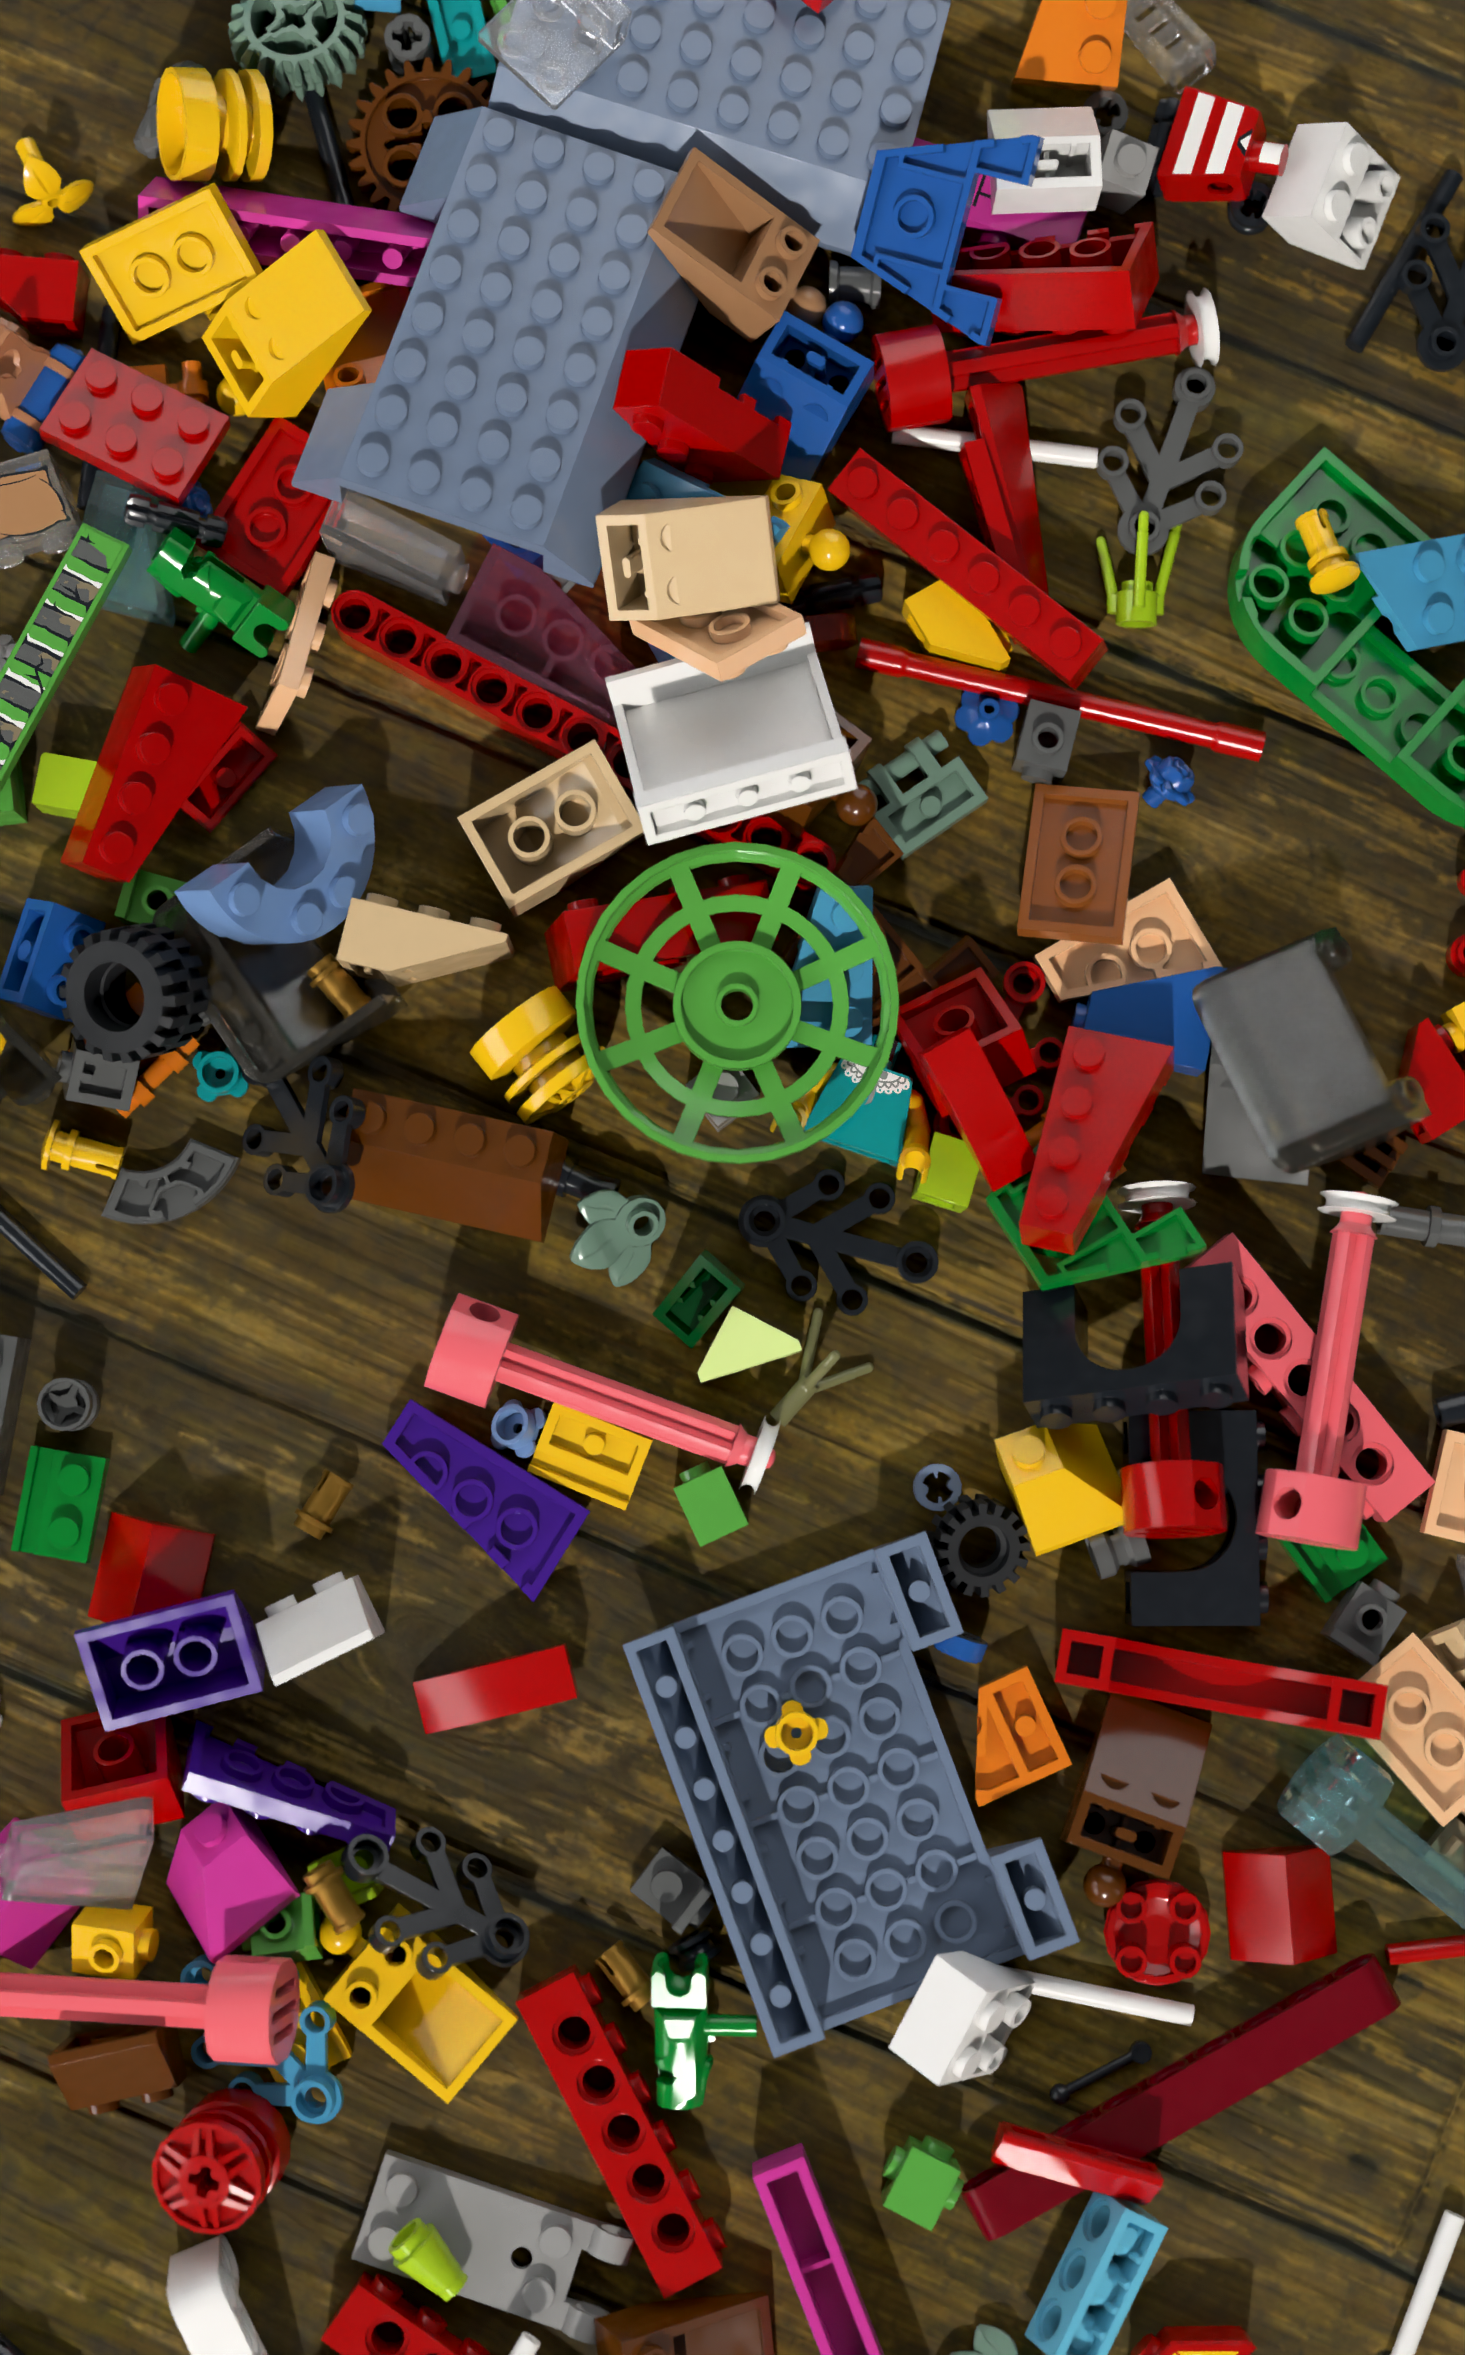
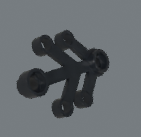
M1430 213L1416 226L1415 238L1418 244L1426 249L1448 301L1442 317L1427 288L1432 280V270L1426 262L1418 259L1409 261L1399 271L1397 284L1399 289L1408 295L1422 327L1416 340V352L1420 362L1430 370L1448 372L1455 369L1465 359V325L1461 326L1465 317V257L1459 270L1446 240L1450 234L1449 221L1439 213ZM1431 224L1436 226L1440 233L1439 238L1430 237L1426 233L1425 225ZM1412 270L1419 273L1422 283L1420 285L1411 283L1407 276L1408 271ZM1437 337H1443L1449 342L1451 346L1450 351L1445 352L1439 349L1436 343Z
M261 1043L251 1045L245 1051L241 1061L242 1076L247 1083L268 1089L291 1133L278 1132L270 1126L252 1124L243 1134V1148L248 1154L260 1157H269L273 1153L303 1156L310 1168L308 1173H298L292 1166L272 1164L267 1168L263 1178L266 1192L270 1195L290 1197L294 1193L306 1194L309 1202L318 1210L330 1214L341 1212L349 1205L354 1195L355 1178L351 1168L347 1165L351 1132L362 1125L366 1116L364 1103L358 1098L345 1095L338 1096L333 1100L329 1110L330 1120L333 1125L328 1151L326 1152L322 1145L329 1093L330 1090L337 1088L343 1080L344 1068L342 1063L338 1059L322 1055L315 1057L308 1067L310 1085L306 1111H304L287 1079L290 1064L282 1050ZM326 1068H327V1074H326V1077L324 1078V1073H325V1070H326ZM348 1107H349V1114H348V1117L346 1118V1111H347V1109H348ZM281 1176H283L282 1184L280 1186Z
M834 1169L820 1171L815 1176L813 1182L782 1200L769 1195H759L748 1200L739 1213V1230L744 1239L756 1247L768 1248L786 1279L785 1289L787 1295L796 1302L810 1300L816 1293L817 1281L813 1274L802 1270L787 1239L809 1245L837 1294L836 1305L838 1309L847 1316H856L862 1313L868 1304V1295L864 1288L854 1283L838 1253L896 1268L899 1276L911 1284L927 1282L935 1275L938 1269V1255L935 1249L926 1242L912 1241L901 1248L843 1232L873 1214L884 1215L892 1209L895 1203V1193L885 1183L870 1185L865 1191L864 1196L814 1224L793 1217L819 1200L829 1202L841 1196L845 1187L844 1178ZM824 1176H833L839 1184L837 1192L831 1195L822 1193L818 1185L819 1180ZM877 1189L884 1190L889 1196L888 1205L881 1209L873 1207L869 1201L871 1192ZM761 1212L770 1213L775 1220L774 1227L769 1231L763 1232L755 1227L754 1219ZM918 1253L925 1258L926 1267L923 1272L913 1273L907 1268L906 1261L909 1255ZM798 1276H804L811 1282V1291L805 1296H798L792 1291L791 1282ZM855 1290L861 1295L862 1304L858 1309L849 1310L843 1305L842 1296L846 1291Z
M422 1828L410 1842L411 1855L419 1863L426 1864L434 1887L389 1863L387 1846L380 1838L374 1835H358L343 1850L341 1866L345 1875L350 1880L358 1883L375 1881L425 1909L424 1911L399 1918L386 1915L378 1919L368 1933L369 1943L377 1952L383 1954L391 1953L404 1940L453 1926L473 1936L447 1946L441 1942L427 1944L416 1957V1968L424 1978L437 1980L452 1966L483 1957L493 1965L510 1967L521 1961L528 1952L530 1942L529 1929L522 1918L513 1913L504 1912L491 1878L492 1864L490 1860L481 1853H471L456 1868V1878L460 1885L474 1891L480 1914L465 1905L445 1853V1836L437 1828ZM421 1839L429 1840L434 1845L435 1852L427 1851L423 1847ZM354 1857L363 1858L368 1865V1870L360 1867ZM473 1865L477 1867L481 1878L473 1877L469 1873L467 1866ZM380 1928L389 1929L393 1933L394 1941L385 1940L380 1933ZM495 1935L502 1936L506 1940L508 1947L505 1948L500 1945ZM428 1954H434L439 1958L441 1968L433 1967L429 1963Z

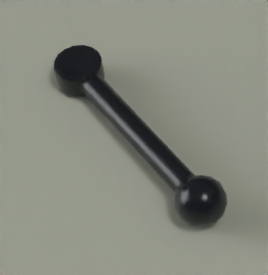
M1135 2041L1131 2044L1128 2053L1066 2085L1058 2083L1052 2086L1050 2098L1057 2105L1066 2104L1071 2094L1134 2061L1140 2064L1147 2063L1152 2057V2049L1144 2041Z

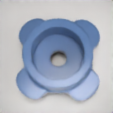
M516 1399L507 1401L493 1417L491 1424L492 1445L499 1450L505 1448L515 1450L516 1455L521 1458L530 1457L536 1450L535 1441L539 1430L545 1426L547 1420L546 1413L537 1407L532 1410L524 1408L522 1403ZM521 1424L522 1430L516 1433L518 1426Z

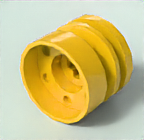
M166 68L160 79L157 94L156 125L160 159L168 178L171 181H210L216 169L217 174L224 182L237 181L239 177L243 182H262L268 173L272 157L273 111L270 92L261 72L258 69H243L236 73L234 69H220L214 80H212L206 68Z
M556 985L537 993L515 1008L486 1032L469 1052L492 1082L515 1072L518 1078L512 1083L504 1097L509 1104H513L532 1094L517 1112L526 1125L537 1121L547 1114L561 1110L586 1091L595 1079L589 1068L586 1056H581L584 1050L579 1033L570 1038L564 1035V1032L576 1019L577 1013ZM600 1046V1050L605 1049L604 1046Z

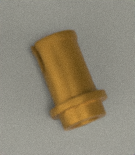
M331 953L323 957L307 972L308 976L313 980L309 985L312 988L318 986L344 1015V1019L347 1022L373 1001L370 996L363 992Z
M324 1469L322 1472V1477L303 1509L296 1508L294 1512L298 1517L293 1525L319 1540L322 1539L325 1532L331 1534L333 1528L329 1525L349 1491L354 1487L353 1484L327 1469Z
M330 1859L319 1864L303 1876L307 1884L304 1891L307 1895H314L337 1935L359 1923L366 1914L360 1909L342 1879L341 1875L344 1872L342 1866L335 1867Z
M620 1939L598 1957L594 1963L602 1969L624 1997L621 2004L624 2007L629 2004L636 2012L652 1999L651 1977L649 1978Z

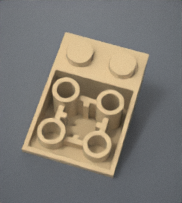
M768 495L620 500L595 515L610 621L663 620L780 602Z
M367 893L366 900L351 898L336 960L351 976L400 987L513 958L515 950L509 935L501 932L502 925L497 922L471 917L468 925L450 920V913L436 907L419 905L418 912H413L397 907L399 901L394 898Z

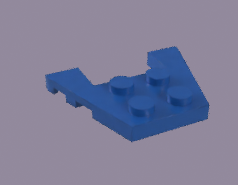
M1024 135L1016 138L985 139L966 143L877 150L851 258L904 294L909 295L924 305L933 314L965 333L968 338L977 344L990 346L1002 299L951 285L978 177L982 174L1032 187L1045 138L1036 135Z

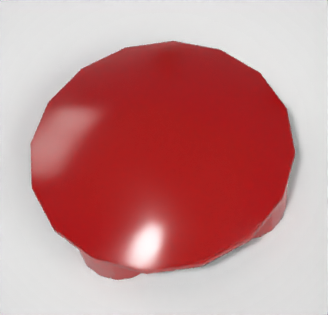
M1159 1878L1138 1881L1126 1888L1121 1901L1107 1910L1103 1930L1107 1952L1119 1972L1136 1982L1154 1986L1177 1983L1182 1979L1191 1978L1196 1975L1201 1968L1202 1960L1207 1954L1211 1936L1207 1911L1197 1896L1178 1882Z

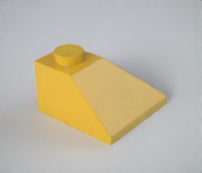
M1074 1423L1064 1429L1037 1428L1034 1425L994 1440L999 1467L1020 1519L1027 1529V1536L1036 1557L1123 1525L1121 1480L1097 1425Z

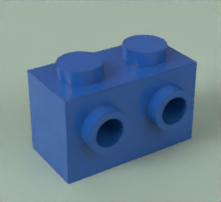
M27 898L0 978V1000L46 1017L72 1022L71 1019L65 1020L62 1009L67 1008L66 998H60L59 986L66 985L67 981L61 975L63 966L73 962L69 955L73 948L83 945V939L90 934L99 933L101 930H104L106 923L55 902Z

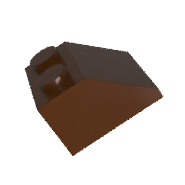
M121 2024L71 2035L47 2055L49 2068L71 2111L88 2107L89 2115L102 2114L121 2107L120 2100L141 2095L142 2103H151L169 2098L174 2095L173 2088L178 2087L187 2077L177 2027Z

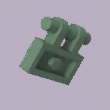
M938 729L922 740L916 737L904 745L905 752L884 766L878 763L866 771L867 778L858 783L868 786L876 796L879 794L886 801L887 805L877 811L874 817L904 853L900 857L901 860L914 853L988 801L987 795L959 756L943 767L939 765L934 756L949 746ZM916 768L920 770L925 779L905 793H902L896 782Z

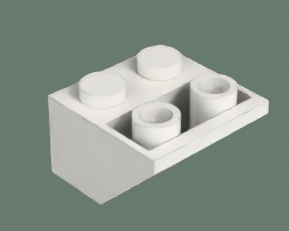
M1092 106L988 110V139L1016 138L1024 135H1036L1045 138L1032 187L990 177L992 214L1096 210L1103 182L1100 133Z
M1348 122L1298 124L1288 148V160L1282 176H1277L1262 218L1289 244L1354 269H1365L1401 177Z
M963 1950L937 1954L888 2048L937 2086L991 2074L1001 2065L1006 2056L1007 2047L1004 2044L1012 2029L1019 2026L1029 2013L1031 2001L1028 1999L1037 1983L1026 1975Z

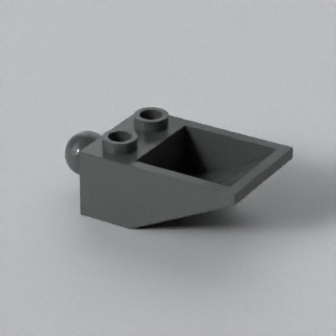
M1268 974L1256 983L1253 990V999L1257 1008L1262 1011L1261 1015L1216 1011L1209 1069L1202 1175L1308 1186L1326 1029L1323 1021L1283 1018V1014L1293 1006L1296 997L1293 983L1284 975ZM1242 1039L1250 1040L1254 1044L1253 1052L1247 1057L1237 1056L1234 1053L1235 1044ZM1299 1044L1306 1048V1057L1302 1061L1288 1060L1286 1056L1287 1050L1292 1045Z

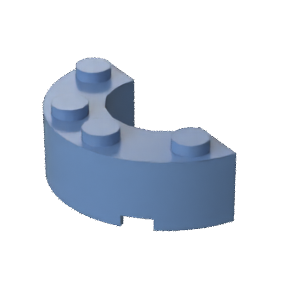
M363 785L325 787L289 812L295 831L294 854L287 872L275 885H271L261 879L249 863L217 864L210 866L174 891L179 901L188 913L208 931L219 937H228L235 941L243 942V944L301 943L316 939L333 930L347 917L351 898H361L373 865L375 851L374 815Z

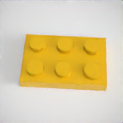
M215 182L86 244L79 251L132 344H136L225 302L263 272L260 263Z

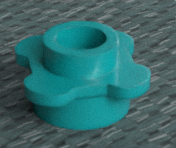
M229 1046L224 1052L214 1051L209 1053L207 1051H200L195 1055L193 1067L197 1070V1077L200 1085L197 1087V1094L202 1100L213 1102L218 1096L231 1094L239 1098L246 1094L249 1083L242 1076L241 1061L244 1053L239 1048ZM220 1069H223L226 1073L223 1079L216 1077V1072Z

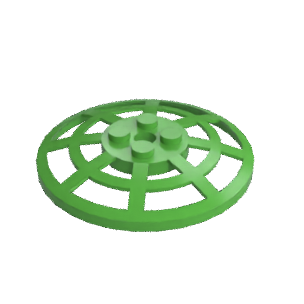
M728 842L703 845L674 854L646 869L620 891L601 915L587 942L578 972L576 1013L579 1037L589 1068L604 1095L624 1119L648 1138L677 1153L707 1162L747 1164L772 1161L801 1152L830 1136L856 1113L872 1093L889 1060L897 1032L899 994L896 969L886 938L871 911L847 884L825 867L798 853L767 844ZM728 862L765 864L780 869L768 899L759 896L733 894L715 896L705 900L702 899L691 870L709 864ZM801 877L815 884L837 901L856 923L864 939L834 952L829 941L815 925L800 913L788 907L799 878ZM671 878L683 909L671 915L654 930L643 944L638 955L608 942L615 927L631 907L654 887ZM728 912H746L762 915L752 942L728 941L723 943L719 940L710 916ZM690 924L701 952L686 965L682 973L654 962L653 960L666 942L682 928ZM781 924L790 927L804 938L816 952L819 960L791 971L789 966L777 954L771 951ZM871 959L874 960L878 972L882 1002L880 1029L875 1047L844 1037L848 1026L849 997L844 972ZM600 962L629 974L626 987L625 1014L630 1040L604 1050H600L596 1038L592 1007L595 977ZM826 980H829L833 1002L832 1022L829 1031L800 1020V992ZM645 982L674 994L673 1015L675 1022L648 1033L644 1031L641 1013L642 990ZM731 992L745 993L752 1001V1012L743 1020L729 1019L721 1008L724 997ZM791 1040L821 1051L819 1057L809 1070L796 1082L784 1089L772 1060L785 1050ZM684 1042L687 1048L703 1061L692 1090L672 1077L657 1060L654 1053ZM836 1057L866 1067L860 1082L842 1105L821 1123L804 1132L791 1103L803 1097L820 1082L831 1068ZM640 1060L646 1072L659 1087L677 1101L685 1104L675 1132L672 1133L658 1126L639 1111L617 1086L610 1070ZM723 1069L730 1071L752 1069L764 1098L736 1102L712 1098ZM771 1112L784 1141L768 1146L742 1149L712 1147L694 1142L705 1113L715 1116L741 1118L759 1116Z

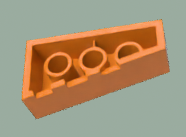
M1041 0L1011 84L1093 92L1102 90L1114 92L1118 87L1127 0Z

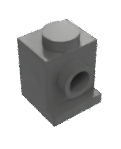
M1374 1578L1369 1586L1364 1582L1357 1581L1349 1587L1320 1634L1363 1663L1375 1666L1380 1659L1381 1651L1407 1611L1396 1605L1401 1595L1381 1581ZM1369 1609H1374L1379 1616V1621L1372 1629H1366L1362 1624V1616Z

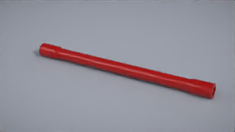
M864 637L861 638L855 668L897 678H913L1019 704L1028 705L1030 699L1081 711L1080 718L1199 745L1210 748L1217 753L1259 762L1266 739V731L1223 721L1211 722L912 652L903 646Z

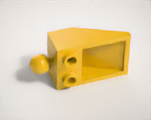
M315 229L226 300L203 334V341L225 377L221 380L216 390L218 405L225 413L232 416L247 415L248 418H296L371 313L372 309L324 230Z
M781 474L779 480L713 482L709 486L710 489L724 496L768 495L771 517L776 516L790 526L774 549L780 602L792 604L813 564L821 570L834 571L840 569L848 561L850 543L841 531L833 529L836 522L821 483Z
M398 1903L388 1915L399 1918L411 1913ZM327 1917L320 1925L319 1939L322 1946L332 1954H349L352 1957L329 1985L323 2000L449 2104L516 2023L518 2016L466 1963L452 1966L437 1980H429L421 1976L416 1968V1957L419 1952L431 1942H441L447 1946L434 1932L404 1940L400 1945L406 1951V1958L403 1961L394 1962L392 1961V1953L383 1954L377 1952L370 1945L369 1939L365 1940L362 1937L360 1922L337 1935ZM380 1928V1933L385 1940L394 1941L393 1933L389 1929ZM428 1954L429 1963L433 1967L441 1968L439 1958L434 1954ZM356 1987L368 1989L371 1994V2000L366 2003L352 1990Z

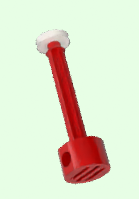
M1203 288L1198 297L1188 290L1185 296L1184 315L1170 309L1168 313L1141 317L1136 329H1130L1120 334H1107L1102 330H1079L1069 335L1047 333L991 343L990 346L978 345L946 351L937 324L879 333L872 337L871 361L874 362V387L882 423L886 432L889 433L950 421L953 409L952 393L966 391L970 386L977 384L1012 383L1173 354L1179 356L1186 347H1189L1196 367L1201 368L1206 359L1216 366L1220 353V333L1215 304L1207 288Z
M1171 1180L1147 1181L1125 1185L1117 1190V1193L1125 1198V1202L1119 1204L1117 1208L1128 1213L1142 1214V1217L1135 1225L1136 1229L1141 1230L1180 1206L1183 1210L1194 1207L1197 1202L1189 1198V1193L1194 1191L1196 1187L1191 1183ZM1180 1260L1141 1269L1146 1364L1158 1358L1168 1349L1179 1330L1181 1318ZM1181 1409L1173 1414L1164 1416L1150 1413L1151 1462L1132 1464L1122 1467L1120 1470L1124 1535L1135 1538L1176 1539L1224 1533L1227 1530L1223 1465L1219 1462L1191 1460L1188 1409Z

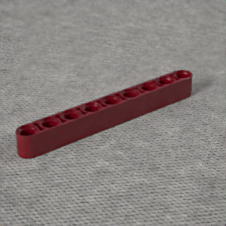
M1367 1953L1358 1956L1048 2134L1139 2159L1385 2018L1401 2005V2000L1375 1954ZM994 2164L964 2183L960 2195L985 2240L992 2241L1009 2234L1085 2189Z

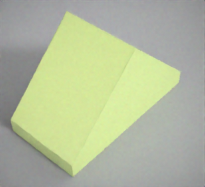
M731 1306L697 1373L700 1382L705 1383L802 1351L798 1339Z

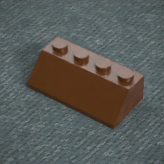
M353 1088L351 1097L358 1098L364 1103L366 1116L362 1125L351 1132L347 1165L351 1168L355 1178V1190L352 1200L536 1242H545L569 1140L553 1131Z

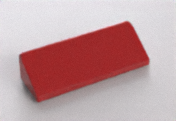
M1005 2121L999 2122L990 2155L993 2163L1140 2205L1150 2203L1162 2188L1164 2181L1157 2166L1153 2163Z

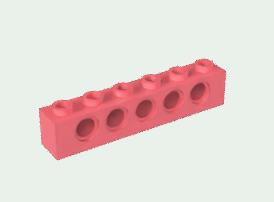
M1231 1232L1224 1235L1185 1268L1233 1262L1246 1297L1247 1363L1250 1366L1248 1368V1378L1263 1395L1269 1392L1274 1395L1283 1407L1278 1412L1280 1418L1299 1437L1302 1432L1307 1393L1303 1396L1295 1394L1289 1387L1288 1376L1291 1370L1298 1365L1306 1368L1311 1374L1316 1334L1235 1234ZM1263 1324L1273 1327L1279 1337L1278 1347L1271 1354L1261 1352L1254 1341L1256 1330ZM1353 1381L1338 1476L1341 1479L1367 1486L1363 1512L1364 1520L1372 1517L1377 1522L1386 1523L1436 1482ZM1367 1448L1372 1450L1379 1460L1378 1471L1369 1479L1362 1477L1356 1468L1357 1456Z

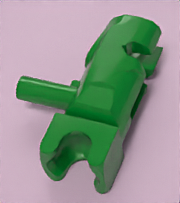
M174 526L153 555L152 562L145 571L175 597L182 596L196 605L195 611L199 614L180 638L179 643L182 648L190 653H196L217 624L221 622L234 631L232 640L254 655L261 658L266 657L275 636V631L267 624L279 631H285L295 615V604L268 584L262 590L217 558V555L211 551H207L204 556L194 557L192 549L196 540Z
M659 1952L653 1960L651 1998L655 2022V2063L658 2066L656 2094L657 2104L665 2109L689 2110L704 2104L707 2080L714 2062L713 2055L708 2053L709 2042L715 2041V2036L757 2037V2015L708 2013V1994L710 1988L709 1957L705 1953H699L696 1956L695 1969L687 1976H679L673 1973L670 1969L669 1956L665 1952Z

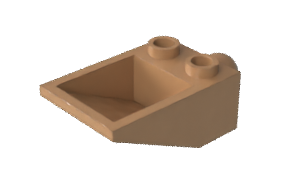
M693 147L689 151L647 231L649 236L707 311L750 343L778 323L785 309L788 313L813 327L818 325L822 321L824 312L827 309L824 295L815 287L800 286L797 288V285L820 240L696 147Z

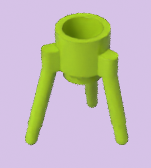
M1141 511L1138 517L1134 580L1123 581L1121 591L1117 590L1106 539L1102 536L1096 539L1098 558L1107 595L1106 614H1116L1115 625L1125 628L1154 627L1157 624V616L1164 615V596L1182 524L1172 528L1169 532L1154 591L1153 583L1146 581L1149 538V513L1147 511Z

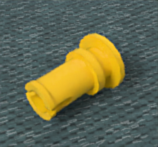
M1320 508L1318 512L1316 509L1307 511L1295 521V526L1300 532L1310 558L1307 567L1310 574L1313 575L1309 582L1311 592L1321 595L1334 593L1347 587L1361 573L1358 563L1348 561L1349 554L1347 549L1339 546L1328 519L1327 510Z
M54 1120L43 1141L41 1169L48 1170L51 1161L61 1163V1169L69 1171L72 1166L117 1180L123 1162L122 1156L125 1154V1147H117L80 1137V1131L74 1129L71 1130L70 1134L60 1131L61 1120Z

